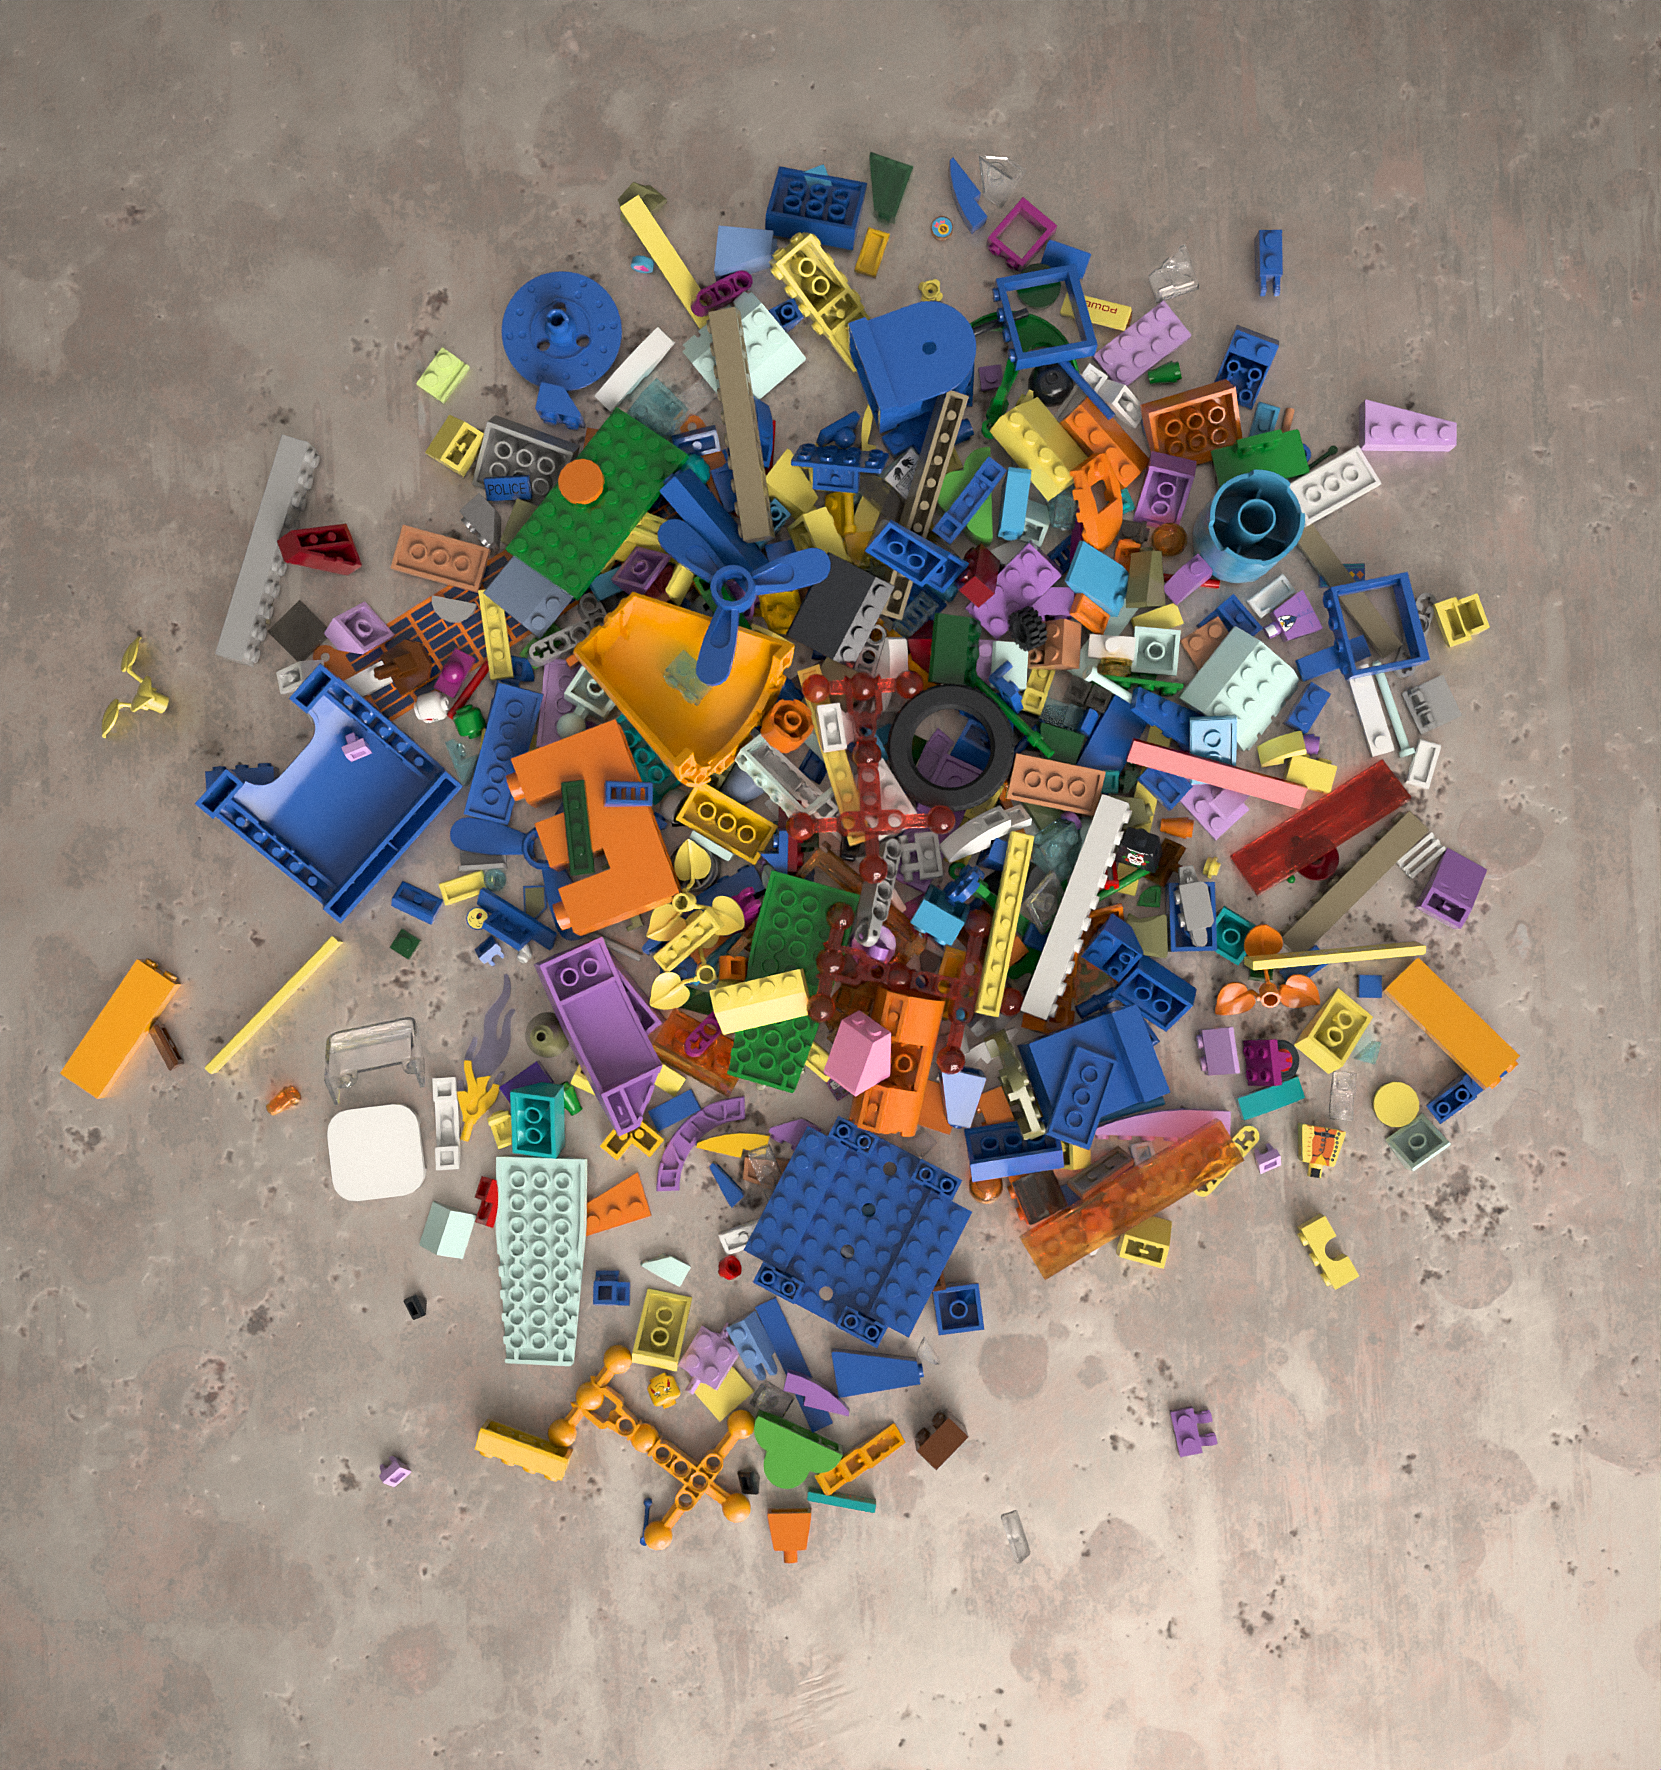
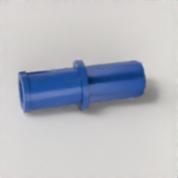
M1114 987L1097 996L1093 994L1092 998L1075 1006L1079 1017L1084 1019L1093 1012L1102 1011L1104 1006L1115 1001L1116 998L1111 996Z

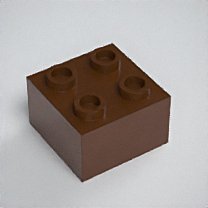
M947 1408L943 1412L941 1410L938 1411L931 1419L933 1423L927 1429L923 1427L915 1436L916 1451L936 1471L969 1437L966 1427Z

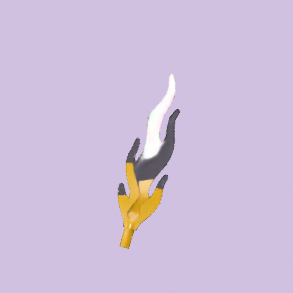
M504 974V988L501 996L485 1015L484 1037L480 1051L474 1058L473 1054L478 1043V1037H474L466 1052L464 1071L468 1092L465 1089L463 1080H459L457 1084V1096L463 1115L462 1121L464 1122L460 1140L469 1142L473 1124H476L478 1119L497 1100L499 1087L505 1075V1071H501L494 1079L491 1089L487 1092V1084L491 1076L504 1061L510 1048L511 1018L515 1013L514 1008L510 1009L505 1015L502 1035L498 1040L496 1034L498 1019L511 994V983L508 974Z

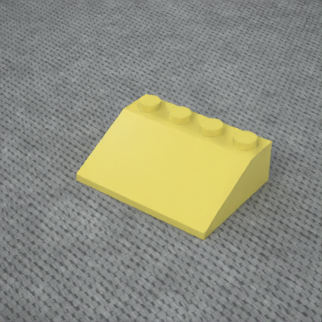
M1038 397L1020 404L1005 413L990 430L991 434L1020 468L1031 469L1030 480L1047 501L1074 483L1073 476H1070L1069 472L1088 458Z

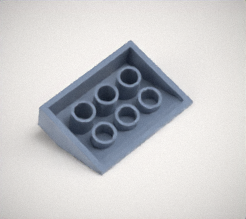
M512 556L483 592V594L539 639L573 599L569 594L514 556Z

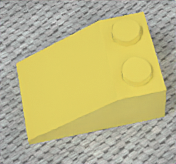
M1338 988L1307 1024L1294 1046L1330 1074L1343 1067L1373 1016Z
M647 1289L632 1352V1362L677 1371L692 1297Z

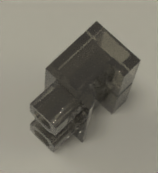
M1073 675L1063 699L1085 709L1091 708L1099 715L1104 714L1113 693L1096 684L1091 687V682Z

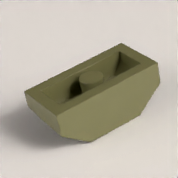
M633 182L618 198L621 207L639 195L653 217L667 203V199L651 185L644 186ZM621 212L620 220L635 233Z

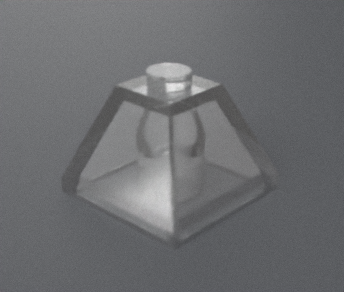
M1053 870L1047 873L1024 902L1039 933L1042 935L1054 922L1065 894Z

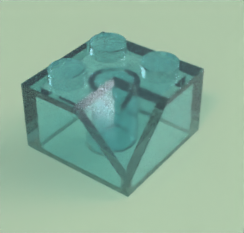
M1058 818L1034 835L1031 858L1034 864L1046 874L1042 881L1058 885L1072 875L1083 841L1073 821Z

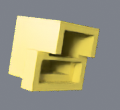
M1478 593L1457 600V597H1453L1432 605L1444 642L1448 648L1472 639V635L1490 628Z

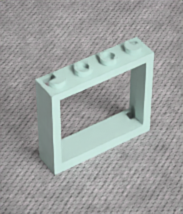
M813 729L804 743L824 762L815 729ZM760 733L740 749L734 761L741 770L745 771L754 780L758 787L762 788L770 796V799L775 804H778L786 812L791 820L800 825L834 796L832 786L804 809L752 756L753 753L767 743ZM848 758L852 774L855 776L859 768Z

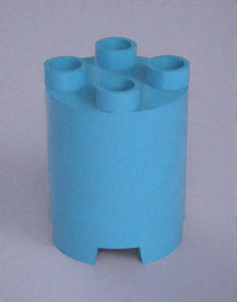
M1252 470L1249 473L1236 476L1223 484L1202 509L1195 521L1192 533L1193 557L1199 554L1212 568V575L1226 582H1254L1266 574L1297 545L1304 530L1305 513H1302L1299 501L1290 489L1291 483L1274 472Z

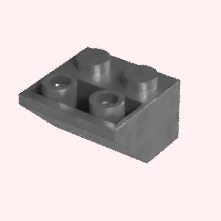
M478 493L459 511L463 515L461 521L473 534L475 532L479 533L476 537L487 549L493 548L498 552L501 543V517L490 503Z

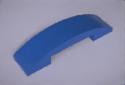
M988 456L975 473L973 479L932 531L951 545L992 493L1007 470Z

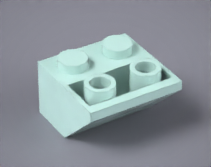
M1028 499L1024 531L1021 538L1016 540L1026 544L1032 540L1041 548L1054 509Z

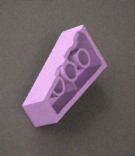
M1366 399L1359 406V447L1362 451L1449 452L1457 445V423Z

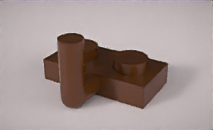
M1166 837L1161 844L1162 856L1158 865L1159 868H1157L1156 873L1150 872L1143 876L1148 881L1163 888L1172 873H1178V868L1183 867L1178 862L1186 850V847Z

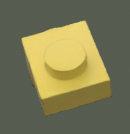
M508 1110L494 1112L491 1117L487 1118V1121L493 1132L497 1147L502 1149L512 1145L511 1114Z

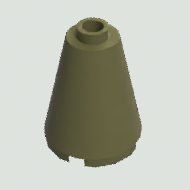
M545 1012L538 1014L528 1023L525 1038L528 1047L536 1055L551 1058L560 1055L568 1047L569 1042L555 1013ZM542 1032L546 1036L545 1040L542 1038Z

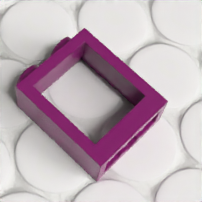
M1022 197L991 233L986 245L994 256H1000L1005 260V264L1012 271L1017 270L1021 273L1056 233L1057 225ZM1018 214L1043 234L1022 259L997 239Z

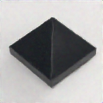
M416 1294L403 1300L413 1320L426 1315L427 1300Z
M738 1471L742 1494H759L760 1477L754 1471Z

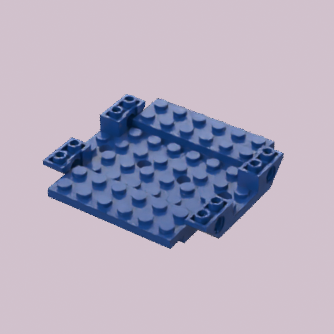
M840 1116L837 1117L828 1136L807 1126L744 1248V1251L763 1260L753 1283L831 1322L837 1328L875 1348H878L888 1327L909 1338L972 1214V1211L952 1201L962 1180L879 1136L858 1128L857 1125ZM887 1162H893L897 1167L896 1173L892 1176L886 1175L883 1171V1166ZM867 1203L875 1206L876 1211L872 1217H866L862 1213V1207ZM844 1245H851L854 1248V1255L851 1258L847 1259L841 1255V1248ZM827 1286L832 1289L833 1296L831 1299L824 1300L820 1297L819 1292L822 1287Z

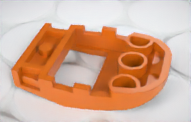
M1105 452L1092 454L1069 472L1070 476H1073L1075 489L1072 490L1073 499L1078 500L1080 512L1076 513L1078 522H1083L1084 525L1082 532L1084 542L1100 552L1107 549L1115 540L1123 519L1120 485ZM1099 480H1104L1107 489L1104 491L1105 501H1109V503L1100 511H1097L1096 502L1090 487Z

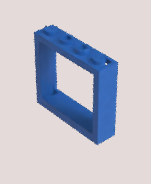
M1075 264L996 278L994 288L991 289L993 294L992 300L997 302L998 305L997 318L1003 324V341L1008 343V359L1013 362L1015 371L1095 355L1098 344ZM1065 281L1081 342L1023 353L1007 292Z
M1408 572L1334 586L1323 593V605L1329 614L1328 625L1334 634V648L1339 654V667L1345 681L1418 666L1430 660ZM1392 586L1411 659L1356 670L1338 597Z

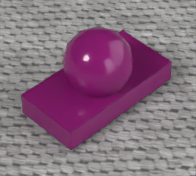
M455 648L448 662L443 666L442 673L433 688L455 699L476 659Z

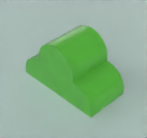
M990 447L974 450L966 458L963 470L952 471L945 475L935 507L940 518L957 500L988 456L991 457ZM992 493L963 529L966 538L977 546L982 543L985 547H990L993 539Z
M759 1407L755 1419L754 1435L758 1444L765 1449L764 1472L767 1479L773 1485L783 1489L794 1488L805 1481L810 1471L825 1473L838 1465L843 1456V1445L815 1432L812 1433L807 1428Z

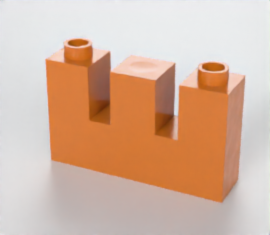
M616 719L511 758L515 772L506 775L510 792L515 801L525 798L526 802L534 808L561 799V782L585 780L593 858L605 854L610 869L558 889L562 901L552 906L557 922L562 930L572 927L574 933L584 936L671 903L675 895L683 893L652 807H604L605 781L642 782L624 731ZM616 788L612 789V799H616ZM621 788V800H625L626 788ZM631 788V800H635V788ZM640 788V800H645V788ZM564 812L534 823L549 866L557 872L570 868Z

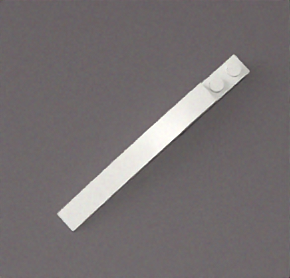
M755 727L750 733L753 739L760 734ZM768 742L752 754L796 800L802 801L804 808H807L823 794L779 750L770 746ZM829 799L812 816L841 842L843 822L840 817L836 816L839 810L838 806ZM873 840L862 842L858 855L860 853H869L875 842Z

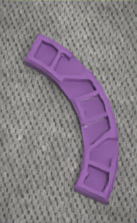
M745 1096L727 1098L712 1103L697 1111L678 1128L662 1155L658 1168L656 1191L680 1190L682 1168L692 1147L711 1129L727 1122L745 1119Z

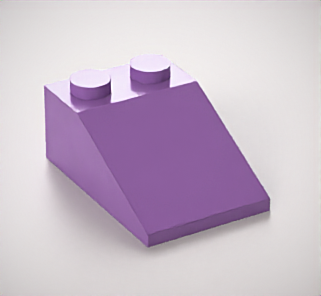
M1152 451L1133 522L1177 532L1195 478L1196 461Z

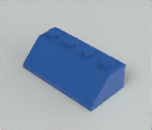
M1040 1117V1119H1038V1121H1041V1120H1042V1122H1043V1124H1044V1126H1045V1129H1046V1126H1047V1125H1046V1122H1045V1120H1044V1117ZM1017 1121L964 1129L972 1182L1064 1168L1061 1141L1045 1134L1033 1139L1024 1140Z

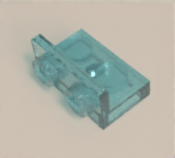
M683 650L665 669L663 677L671 688H677L682 693L683 698L687 702L698 706L714 686H708L700 681L696 674L697 661Z

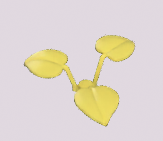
M140 636L126 649L120 668L122 672L127 671L140 682L137 693L132 703L119 702L118 699H114L108 705L102 719L101 729L103 738H106V734L114 726L119 710L122 707H131L130 710L132 712L139 709L146 711L151 709L162 714L168 705L169 697L156 692L157 689L151 687V677L146 676L142 679L132 671V665L138 653L139 640L142 639Z
M687 839L681 845L674 862L677 877L682 881L690 880L686 888L682 889L683 893L674 896L672 904L668 903L655 908L651 915L646 935L650 939L671 941L687 926L686 920L681 917L683 912L693 909L706 910L710 907L697 904L695 896L689 893L690 888L695 883V879L705 878L711 868V860L708 853L690 839ZM727 896L716 897L711 908L724 923V926L715 934L729 935L743 929L744 914L738 903Z
M698 909L691 913L686 919L687 926L703 911ZM713 934L698 947L701 964L696 968L695 977L681 981L679 975L674 972H664L656 977L651 988L649 1001L651 1007L662 1010L678 1008L685 1004L690 996V992L684 984L697 981L709 984L713 980H719V975H716L712 966L706 963L703 948H711L717 943L719 935ZM719 981L716 985V989L742 982Z

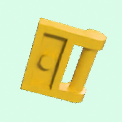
M833 492L825 495V506L833 516L835 529L841 538L857 534V526L854 525L853 505L855 493Z

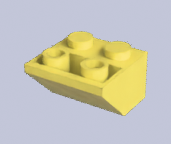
M449 415L425 453L464 478L480 453L484 433L465 421Z
M1127 1209L1116 1254L1125 1259L1164 1269L1170 1247L1172 1221Z

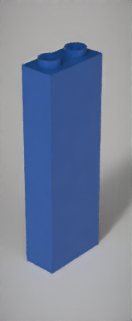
M691 468L684 472L680 469L663 481L665 486L659 490L660 493L682 519L709 544L724 566L737 565L752 572L769 563L754 543H747L743 541V538H740L738 524ZM735 578L734 580L746 593L745 581Z

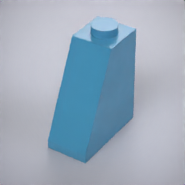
M1008 467L1001 489L998 537H1003L1006 540H1016L1022 536L1025 525L1031 469Z

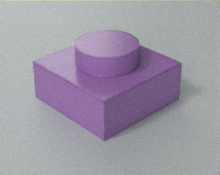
M1001 364L978 368L981 392L997 390L1001 386L1003 379Z

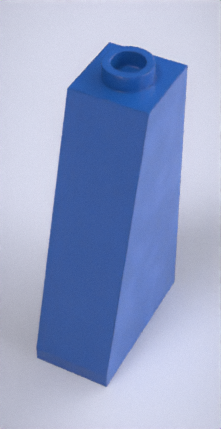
M831 1348L839 1398L920 1385V1378L924 1377L922 1363L917 1364L916 1357Z

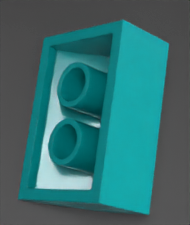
M541 1082L511 1090L512 1153L556 1159L565 1147L564 1085Z

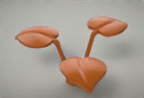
M1259 924L1253 927L1247 933L1244 940V949L1248 956L1278 954L1283 946L1281 934L1267 924ZM1263 969L1265 983L1260 986L1259 994L1253 989L1247 991L1246 985L1241 982L1225 984L1218 992L1215 1014L1235 1015L1247 1012L1255 1005V997L1257 1001H1261L1263 1006L1267 1008L1277 1006L1280 1001L1289 1008L1320 1005V997L1316 985L1306 975H1291L1287 978L1286 985L1281 984L1279 989H1277V986L1270 982L1268 969Z

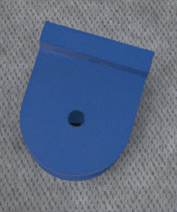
M924 301L870 320L864 317L848 323V350L879 434L896 428L898 423L933 411L938 395L951 390L962 394L967 388L972 376L976 356V340L971 325L955 308L940 302Z

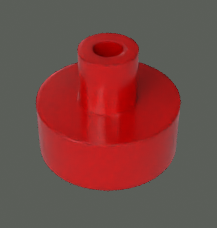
M729 1255L719 1262L718 1274L720 1277L733 1280L740 1276L742 1266L736 1257Z

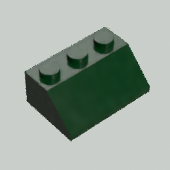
M942 613L934 614L928 682L936 685L962 684L975 688L977 660L980 654L978 649L979 637L982 633L981 621L971 617Z

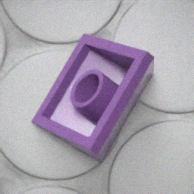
M636 546L611 581L629 595L632 592L645 595L671 557L669 554Z

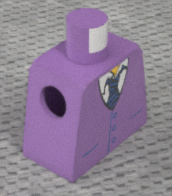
M1301 590L1269 614L1272 623L1263 627V631L1268 639L1280 635L1283 642H1288L1316 633L1323 627L1304 591Z

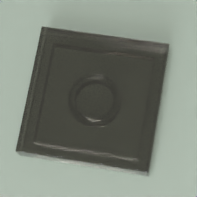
M299 600L267 632L299 662L305 661L327 639L324 632L328 627Z

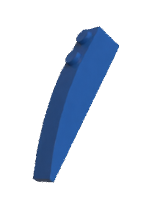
M745 865L737 870L738 873L730 877L729 875L721 877L717 880V884L711 886L695 898L697 904L712 907L713 900L718 896L731 898L738 895L742 890L753 887L755 899H758L765 895L766 889L754 865ZM698 909L683 912L681 917L686 920L691 913ZM649 939L642 946V950L647 955H650L663 948L669 941Z

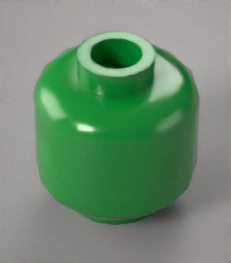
M472 704L455 710L456 714L453 716V722L460 736H468L469 739H474L482 735L481 730L486 727V722L479 707H473Z

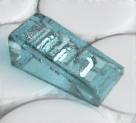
M921 591L904 610L902 620H895L892 629L908 642V638L926 623L939 607V604L925 592ZM920 600L930 608L928 611L919 604ZM913 609H917L924 616L921 618ZM908 615L917 622L916 625L907 618ZM902 622H903L907 627H909V628L911 629V631H909L907 628H905V627L902 625Z

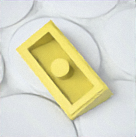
M661 1061L663 1066L661 1072L658 1073L655 1085L675 1097L687 1078Z

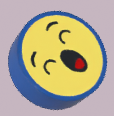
M475 907L467 913L466 921L472 929L482 930L483 921L490 915L484 908Z

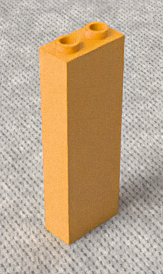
M1419 957L1383 991L1483 1090L1488 1087L1493 1089L1502 1080L1499 1076L1505 1070L1510 1073L1519 1064L1516 1060L1520 1055Z
M149 958L137 959L60 1072L61 1075L97 1099L105 1098L149 1033V1030L181 986V983L176 981L177 977L167 970L165 972L157 968L158 964Z

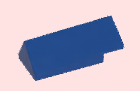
M891 519L881 521L865 548L867 553L917 585L923 587L927 583L942 594L969 565L968 562Z

